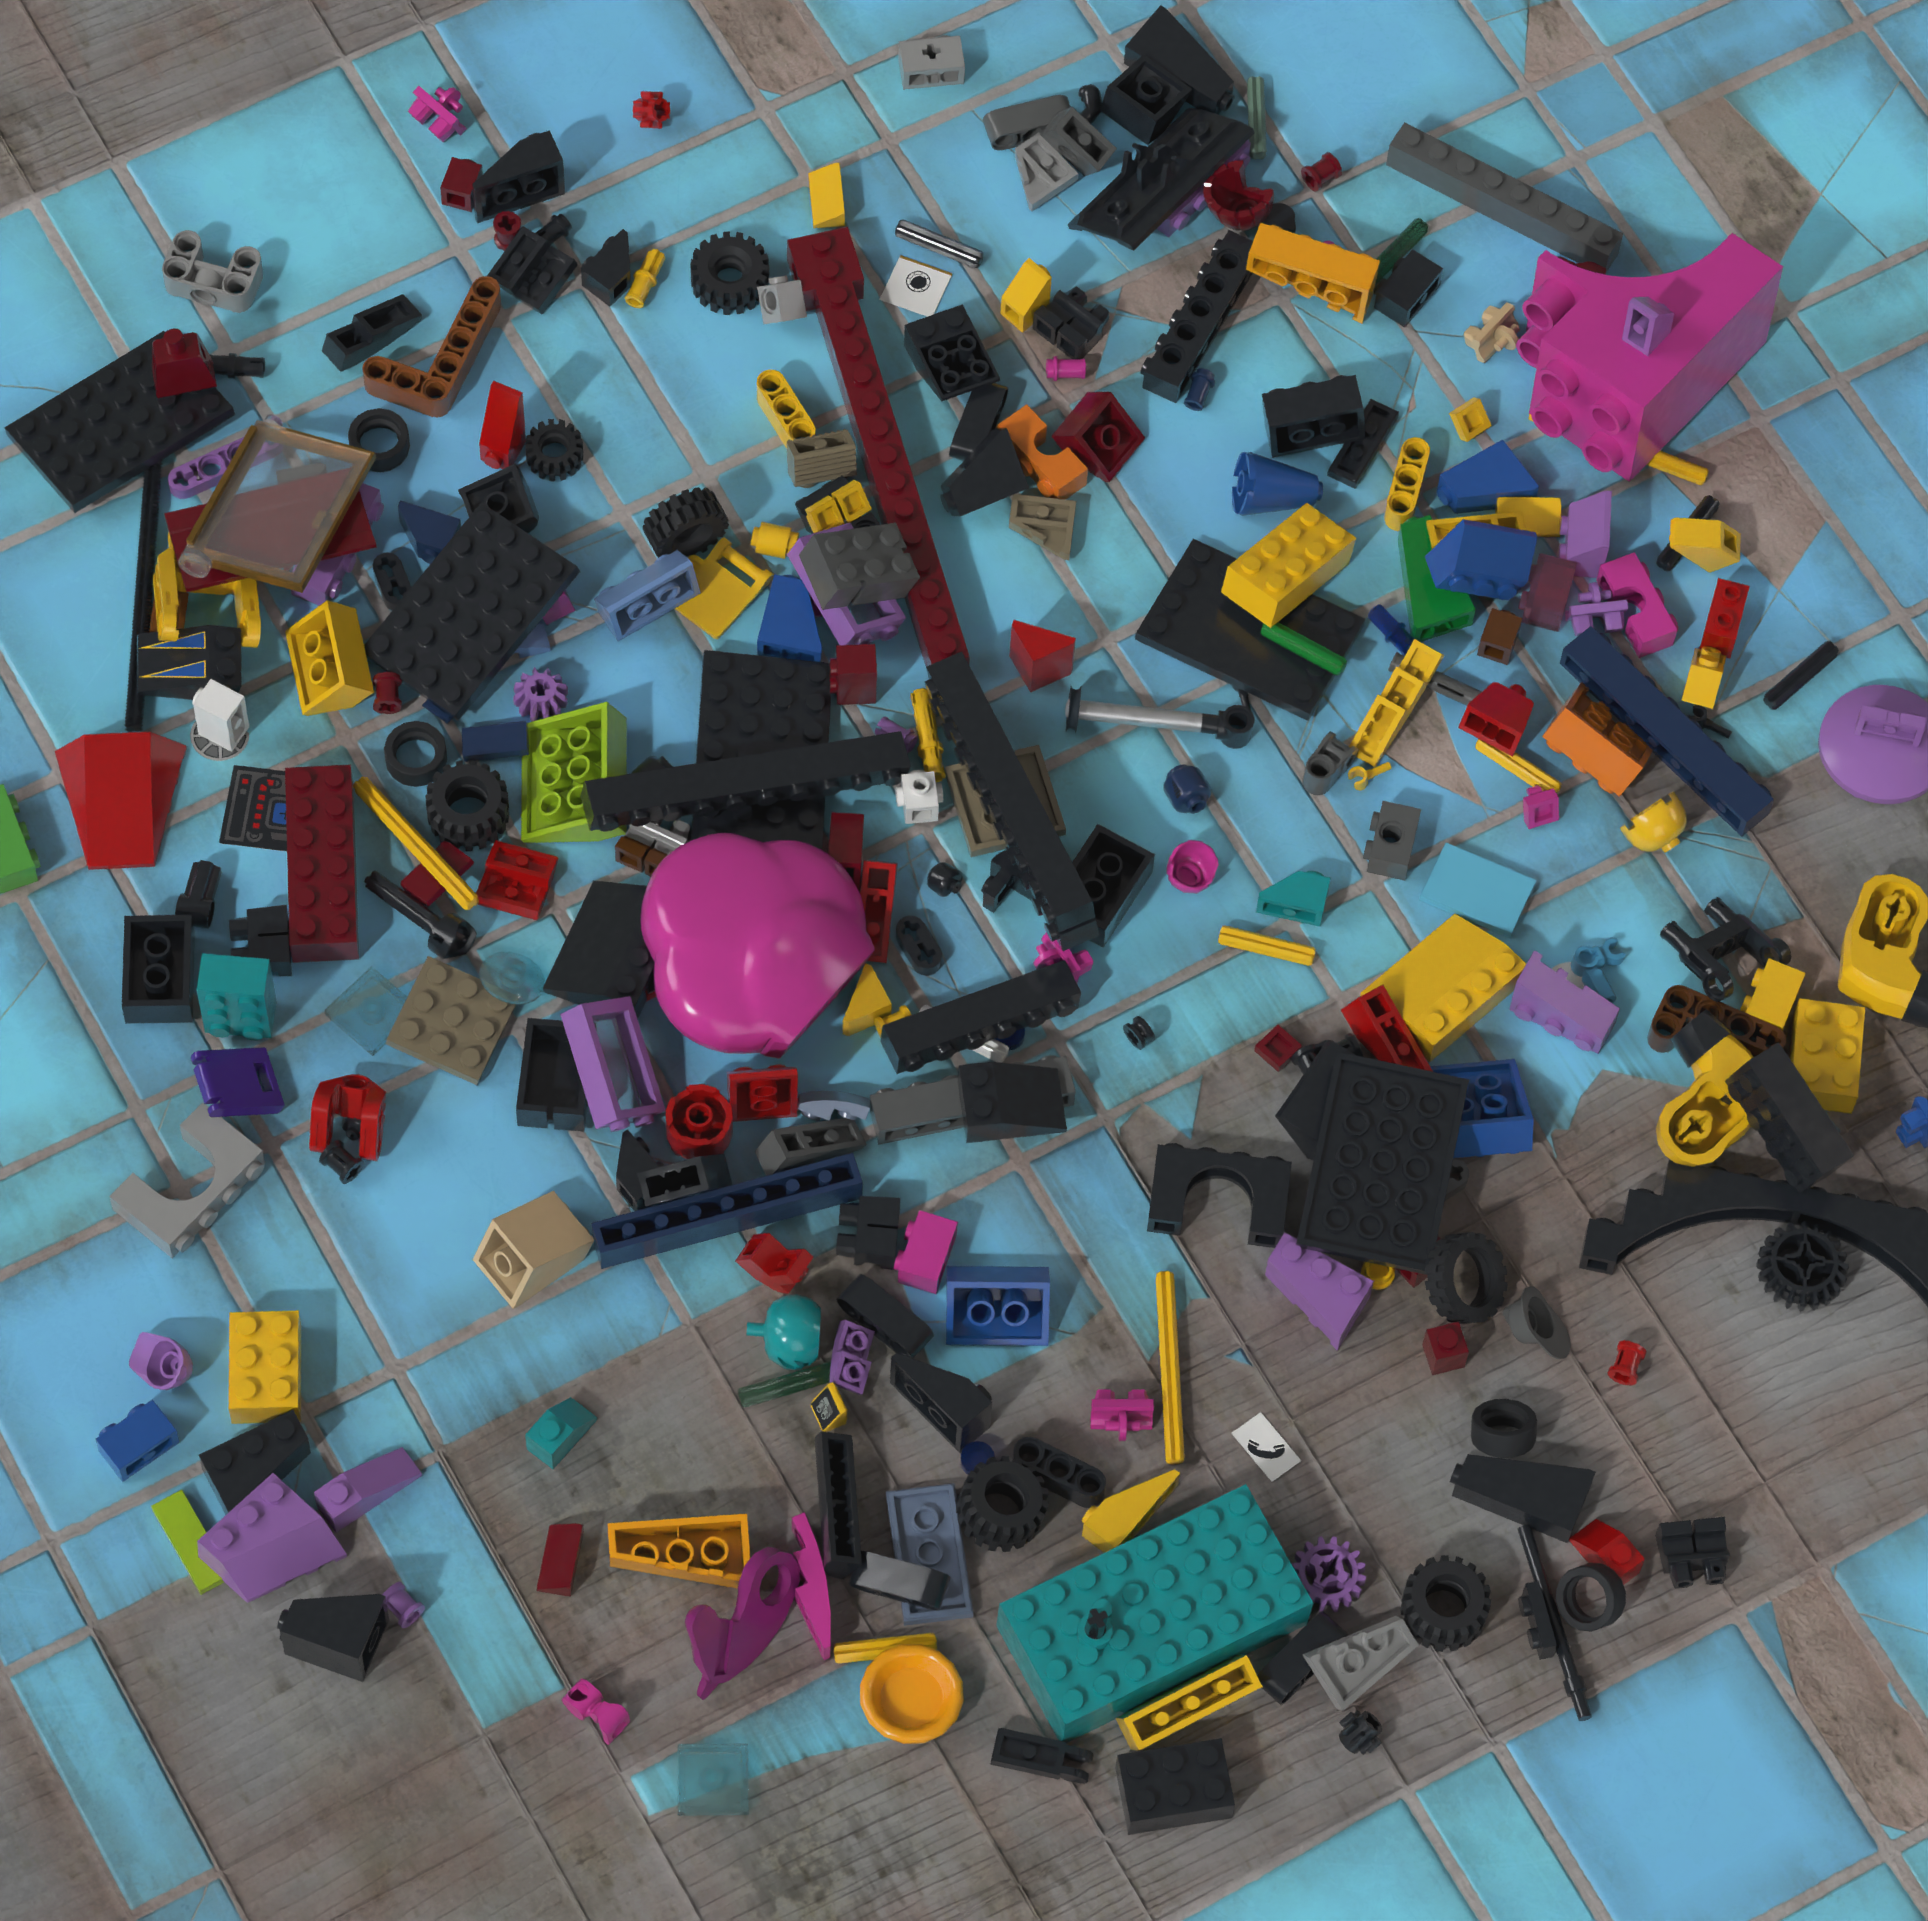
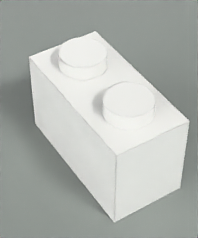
M210 679L205 688L201 687L198 689L192 701L198 734L232 752L249 728L245 698L243 695Z

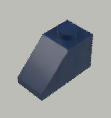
M400 501L398 504L399 522L418 558H422L425 562L431 564L461 528V520L404 501Z

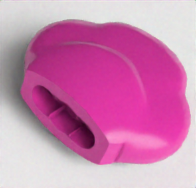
M717 833L694 839L680 845L660 862L649 880L641 907V931L654 961L655 992L661 1009L674 1027L685 1037L708 1049L723 1053H760L767 1057L780 1059L854 978L875 950L871 938L866 932V918L861 895L849 873L837 860L823 850L800 841L776 840L760 842L733 833Z

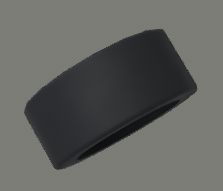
M381 408L367 410L358 415L350 424L348 432L349 445L364 449L361 447L360 439L364 433L371 429L386 428L395 432L398 438L397 444L387 452L375 453L376 459L369 470L374 472L390 471L401 465L408 456L410 442L407 424L400 415L391 410Z
M420 721L406 722L394 728L386 738L384 753L387 770L401 784L413 787L428 785L429 782H433V776L436 772L443 773L442 767L446 766L447 763L446 744L444 737L434 726ZM422 740L434 747L435 756L429 764L423 767H405L397 760V749L408 741Z
M1493 1399L1483 1402L1475 1408L1471 1421V1439L1473 1445L1479 1451L1493 1457L1514 1458L1524 1455L1533 1449L1537 1435L1536 1413L1528 1405L1516 1400ZM1506 1425L1515 1427L1518 1430L1499 1431L1490 1427Z
M1587 1563L1568 1570L1560 1578L1556 1589V1604L1560 1615L1570 1626L1579 1631L1592 1632L1614 1624L1622 1615L1626 1605V1591L1621 1578L1613 1569L1602 1563ZM1592 1577L1603 1587L1606 1595V1608L1601 1616L1590 1617L1579 1607L1576 1600V1586L1581 1578Z

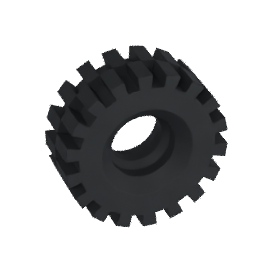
M730 231L723 232L722 238H718L717 234H713L710 236V243L704 239L700 243V250L695 248L693 252V259H691L690 264L691 287H693L695 297H700V304L704 307L710 304V311L715 313L721 308L723 309V315H730V310L736 309L737 314L744 313L745 306L752 310L755 308V300L760 303L757 287L769 285V258L767 253L764 254V247L761 244L755 246L754 238L749 236L747 240H744L743 233L740 232L736 233V237H730ZM733 268L742 272V277L736 281L729 282L720 279L718 273L723 269Z
M697 487L692 492L686 489L681 492V495L676 496V494L669 496L670 500L667 502L661 501L658 504L659 508L652 509L649 512L650 517H645V525H643V531L658 558L664 554H671L676 550L687 557L696 555L699 551L704 553L708 550L707 547L710 544L715 545L718 542L717 538L725 535L724 529H728L729 520L715 493L708 488H704L701 491L700 487Z

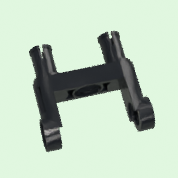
M1720 897L1712 899L1704 910L1705 914L1709 915L1720 927L1699 938H1692L1676 921H1672L1660 932V937L1666 940L1679 953L1680 961L1703 982V989L1706 995L1716 1002L1730 997L1734 991L1733 981L1728 975L1729 971L1717 961L1725 955L1743 947L1765 968L1768 958L1775 960L1770 950L1773 948L1778 954L1780 963L1788 965L1791 961V951L1785 941L1779 938L1770 939L1748 917L1736 914ZM1715 978L1722 984L1723 992L1718 988Z

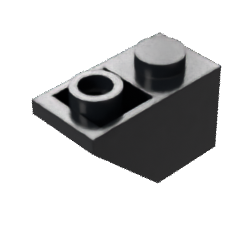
M624 229L615 237H609L603 244L602 249L594 257H588L581 267L582 286L609 307L631 287L628 232Z
M627 1129L622 1133L616 1172V1187L634 1211H638L648 1206H645L637 1173L665 1165L661 1161L655 1162L648 1154L650 1150L645 1141L639 1136L635 1138Z

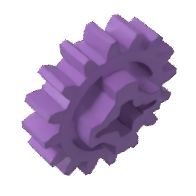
M1322 1536L1318 1537L1317 1546H1313L1307 1541L1304 1546L1305 1553L1297 1551L1295 1554L1297 1562L1292 1563L1313 1604L1315 1602L1319 1604L1320 1612H1324L1326 1605H1331L1332 1610L1338 1612L1339 1603L1341 1602L1346 1607H1350L1352 1603L1351 1596L1360 1597L1361 1589L1359 1586H1364L1366 1576L1361 1574L1365 1570V1563H1356L1360 1552L1358 1550L1352 1553L1348 1552L1350 1544L1348 1541L1342 1546H1338L1337 1538L1334 1536L1330 1544H1325ZM1344 1562L1350 1570L1351 1578H1349V1573L1344 1571ZM1335 1566L1333 1572L1334 1575L1330 1574L1327 1578L1325 1577L1323 1582H1321L1323 1576L1322 1574H1327L1328 1571H1331L1332 1568ZM1305 1570L1307 1571V1575L1312 1578V1586L1306 1579Z

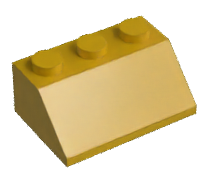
M326 600L285 630L302 715L310 716L353 708L374 693L356 608Z

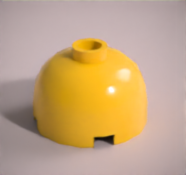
M1674 791L1668 794L1671 800L1667 803L1659 799L1631 818L1634 824L1628 829L1625 824L1620 827L1626 839L1634 847L1645 852H1652L1661 848L1666 853L1680 843L1678 836L1686 827L1687 817L1684 806Z

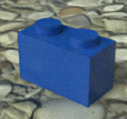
M152 1399L147 1404L142 1403L130 1410L127 1417L118 1424L112 1423L106 1426L99 1433V1437L96 1438V1443L100 1454L120 1480L124 1482L179 1443L177 1430Z

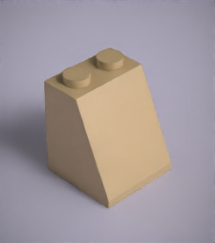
M552 1191L492 1219L472 1260L512 1309H514L581 1263L589 1252L594 1239L589 1231L572 1214L567 1204Z

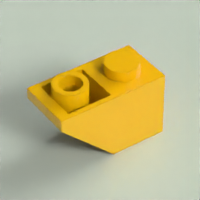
M1028 258L1001 297L1000 314L1022 333L1033 325L1034 312L1042 305L1046 307L1050 303L1052 277L1049 271L1043 265H1037Z
M1677 517L1671 519L1670 547L1707 572L1711 573L1740 562L1741 533L1720 520Z
M1706 646L1702 647V649L1695 648L1681 701L1713 709L1726 656L1721 655V651Z

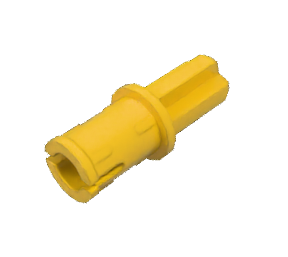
M658 249L648 251L640 269L636 270L633 274L634 281L624 299H626L625 301L628 305L634 308H642L651 288L657 284L656 277L665 261L664 253Z

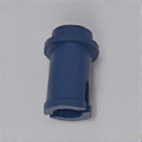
M1199 368L1191 375L1192 384L1184 401V405L1189 409L1202 411L1210 388L1215 386V375L1211 371Z

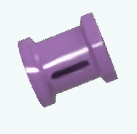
M400 1581L390 1586L382 1594L386 1596L387 1608L399 1619L398 1625L401 1628H406L413 1624L425 1610V1606L421 1602L417 1603L405 1591V1586Z

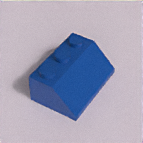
M1463 519L1425 556L1436 588L1509 600L1528 582L1537 535L1536 532Z
M947 1266L946 1345L1048 1346L1049 1267Z

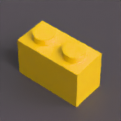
M1768 958L1764 969L1757 968L1751 986L1756 988L1753 996L1746 994L1740 1011L1772 1024L1783 1031L1806 973Z

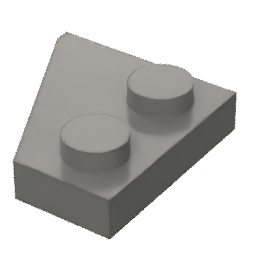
M1039 132L1015 148L1016 163L1028 207L1031 211L1078 181L1079 173Z

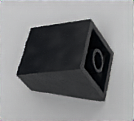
M369 1594L294 1599L289 1610L284 1609L277 1624L285 1655L363 1682L389 1622L386 1596Z

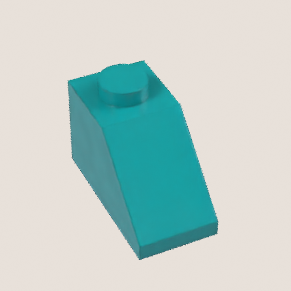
M1297 871L1259 893L1256 913L1320 927L1331 878L1316 871Z
M570 1397L547 1409L525 1434L526 1448L551 1469H554L597 1421V1417Z

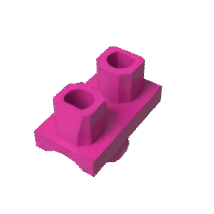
M420 86L413 91L417 99L413 102L408 112L422 125L435 113L438 118L428 129L439 140L444 142L455 131L461 136L467 129L459 122L458 118L449 112L453 109L456 113H459L463 108L458 102L461 93L455 87L449 88L446 91L439 87L435 91V95L439 97L438 101Z
M1047 932L1041 938L1043 944L1036 947L1039 956L1033 963L1037 970L1065 960L1077 983L1079 976L1092 969L1093 959L1086 949L1072 954L1070 949L1062 951L1058 941L1052 942Z
M1098 1389L1095 1399H1091L1090 1429L1118 1431L1119 1441H1126L1127 1431L1152 1430L1154 1401L1153 1399H1148L1145 1389H1133L1128 1392V1399H1115V1393L1110 1389Z

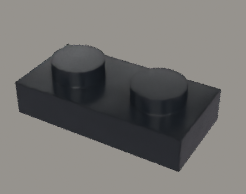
M1539 1581L1526 1583L1522 1596L1518 1598L1520 1612L1523 1617H1528L1531 1627L1527 1630L1528 1641L1532 1650L1537 1649L1539 1660L1551 1658L1555 1653L1557 1644Z

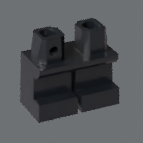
M1075 286L1066 293L1059 290L1051 303L1046 307L1042 305L1034 312L1033 330L1051 344L1055 345L1057 343V348L1071 359H1083L1101 340L1102 329L1109 320V311L1101 304H1096L1090 311L1086 310L1083 306L1087 303V296L1085 292Z
M287 905L246 909L247 917L229 920L231 941L248 940V947L231 948V956L269 959L271 972H278L279 976H292Z
M860 1196L859 1203H841L839 1225L855 1226L857 1231L856 1234L838 1233L836 1255L854 1258V1265L872 1263L880 1264L881 1269L895 1270L894 1263L896 1259L901 1198Z
M1725 1517L1696 1519L1692 1525L1691 1520L1659 1524L1655 1536L1663 1573L1670 1574L1675 1589L1692 1586L1694 1583L1692 1571L1704 1570L1706 1584L1717 1585L1724 1583L1726 1564L1730 1557L1726 1545Z

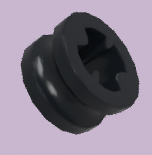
M1140 1016L1133 1018L1132 1024L1127 1023L1123 1026L1126 1037L1139 1050L1145 1047L1146 1041L1150 1043L1155 1040L1151 1027Z

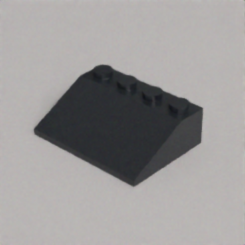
M593 880L542 988L543 992L578 1005L630 996L638 1020L654 983V961L641 931V907L647 886Z

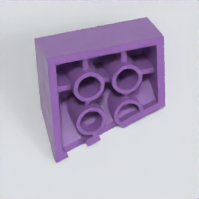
M274 1473L267 1477L197 1541L198 1557L247 1603L285 1586L286 1582L296 1577L318 1571V1567L333 1560L337 1562L347 1557L346 1552L324 1519Z

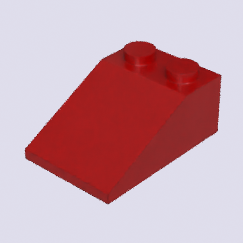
M776 1064L769 1066L767 1069L753 1070L750 1067H740L734 1071L727 1072L728 1100L732 1106L733 1122L797 1117L798 1072L796 1067Z

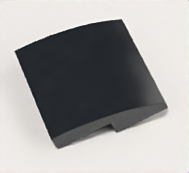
M522 226L487 276L496 279L500 288L538 313L543 314L578 266V263L572 257L551 246L543 237Z

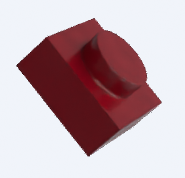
M1276 1025L1255 1045L1254 1051L1277 1072H1280L1291 1061L1292 1055L1302 1048V1045L1280 1025Z

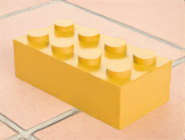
M1305 503L1228 566L1221 593L1271 628L1349 564L1356 537L1313 506Z

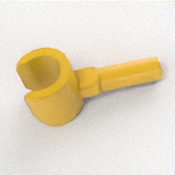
M1389 762L1368 770L1356 766L1349 770L1348 779L1351 780L1357 776L1363 777L1362 780L1354 783V788L1361 791L1367 787L1368 780L1391 770L1392 767Z

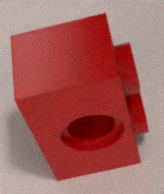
M1718 578L1699 649H1702L1704 646L1712 647L1721 651V655H1725L1726 658H1731L1750 586Z

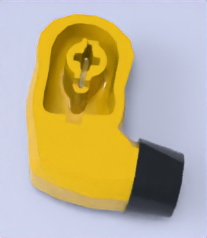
M1894 874L1876 875L1864 883L1857 905L1844 934L1837 986L1839 991L1862 1007L1880 1014L1900 1018L1903 1022L1928 1029V972L1925 970L1922 972L1918 971L1912 963L1918 946L1919 933L1928 919V897L1919 885L1908 878Z
M1708 1009L1690 1021L1670 1039L1687 1067L1692 1068L1695 1080L1684 1093L1664 1106L1656 1126L1658 1145L1664 1155L1674 1163L1691 1167L1712 1163L1728 1147L1744 1136L1751 1127L1747 1120V1114L1740 1103L1730 1096L1725 1080L1754 1057L1731 1034L1732 1031Z

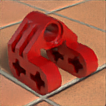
M359 1074L346 1075L320 1082L315 1091L311 1107L310 1151L322 1153L332 1143L334 1115L338 1114L341 1117L361 1119L359 1157L365 1160L378 1161L382 1147L383 1124L385 1122L384 1111L386 1103L384 1102L386 1091L368 1077Z

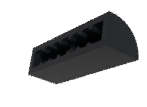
M821 1431L815 1437V1454L824 1571L831 1577L844 1579L862 1565L852 1435Z

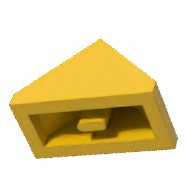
M866 963L843 1019V1035L851 1036L874 1026V1018H884L891 1015L892 1012L890 999L874 969Z

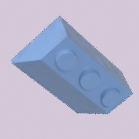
M676 550L671 554L660 556L654 564L644 570H637L631 573L620 584L605 588L594 600L598 613L616 640L620 641L699 595L701 592L692 562Z

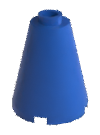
M1242 452L1237 459L1233 475L1238 477L1237 487H1232V505L1236 514L1246 516L1298 509L1305 503L1314 506L1316 501H1320L1322 498L1323 483L1319 482L1318 476L1252 452Z

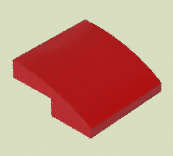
M495 840L485 863V873L476 891L477 898L479 899L477 905L538 920L554 877L558 857Z

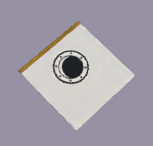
M900 255L879 300L927 317L931 316L941 300L952 273Z

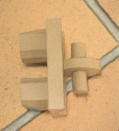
M1506 302L1501 309L1490 305L1482 315L1484 327L1481 329L1470 325L1464 332L1465 343L1475 350L1478 361L1486 363L1496 351H1501L1503 348L1508 350L1516 348V343L1519 339L1516 334L1520 331V328L1513 315L1514 305Z

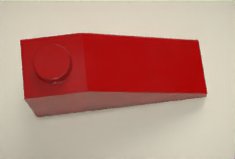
M493 381L490 386L479 442L480 459L491 468L504 469L515 463L526 443L523 392Z
M863 861L860 895L866 918V932L869 934L875 949L867 961L887 963L898 863Z
M1384 985L1358 997L1341 1009L1356 1038L1378 1060L1432 1071Z

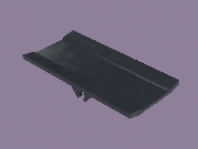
M1199 108L1186 109L1148 147L1133 143L1132 147L1136 149L1135 160H1132L1131 152H1124L1121 173L1067 224L1069 229L1085 230L1115 240L1134 251L1255 134L1253 128L1241 121Z

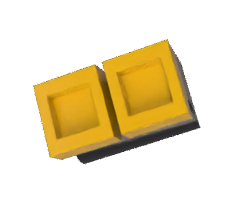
M842 475L824 484L820 489L807 497H803L795 502L806 531L811 534L843 525L845 522L850 523L872 510L861 483L856 480L848 482Z

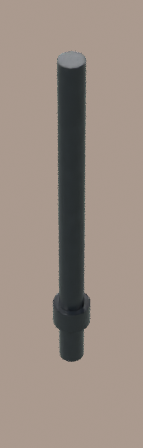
M1523 1525L1517 1530L1534 1582L1539 1581L1557 1644L1556 1652L1565 1677L1563 1685L1567 1696L1572 1699L1578 1720L1586 1721L1592 1717L1585 1696L1587 1688L1583 1676L1578 1675L1531 1525Z

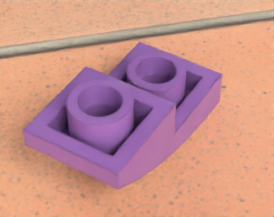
M847 1320L839 1321L832 1351L830 1383L833 1382L836 1386L858 1395L863 1394L872 1363L867 1361L875 1331Z

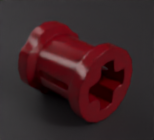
M1326 152L1322 155V159L1314 165L1303 167L1301 175L1306 185L1312 191L1317 192L1322 188V184L1331 178L1337 179L1342 176V167L1336 157L1330 152Z
M503 211L497 214L493 220V228L496 232L494 242L497 248L505 251L521 229V219L514 212Z
M382 672L374 675L373 685L376 687V699L373 703V710L375 712L394 714L401 710L402 701L399 699L398 687L401 686L402 680L399 674Z

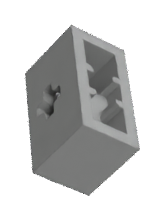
M943 35L937 38H912L907 41H899L898 60L903 90L964 84L965 63L960 36Z

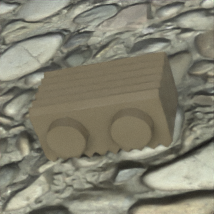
M848 430L831 431L830 434L825 433L824 435L819 434L818 436L813 435L812 437L807 436L806 438L801 437L800 439L787 441L788 474L794 487L811 488L816 483L833 481L841 475L845 478L857 475L856 446Z

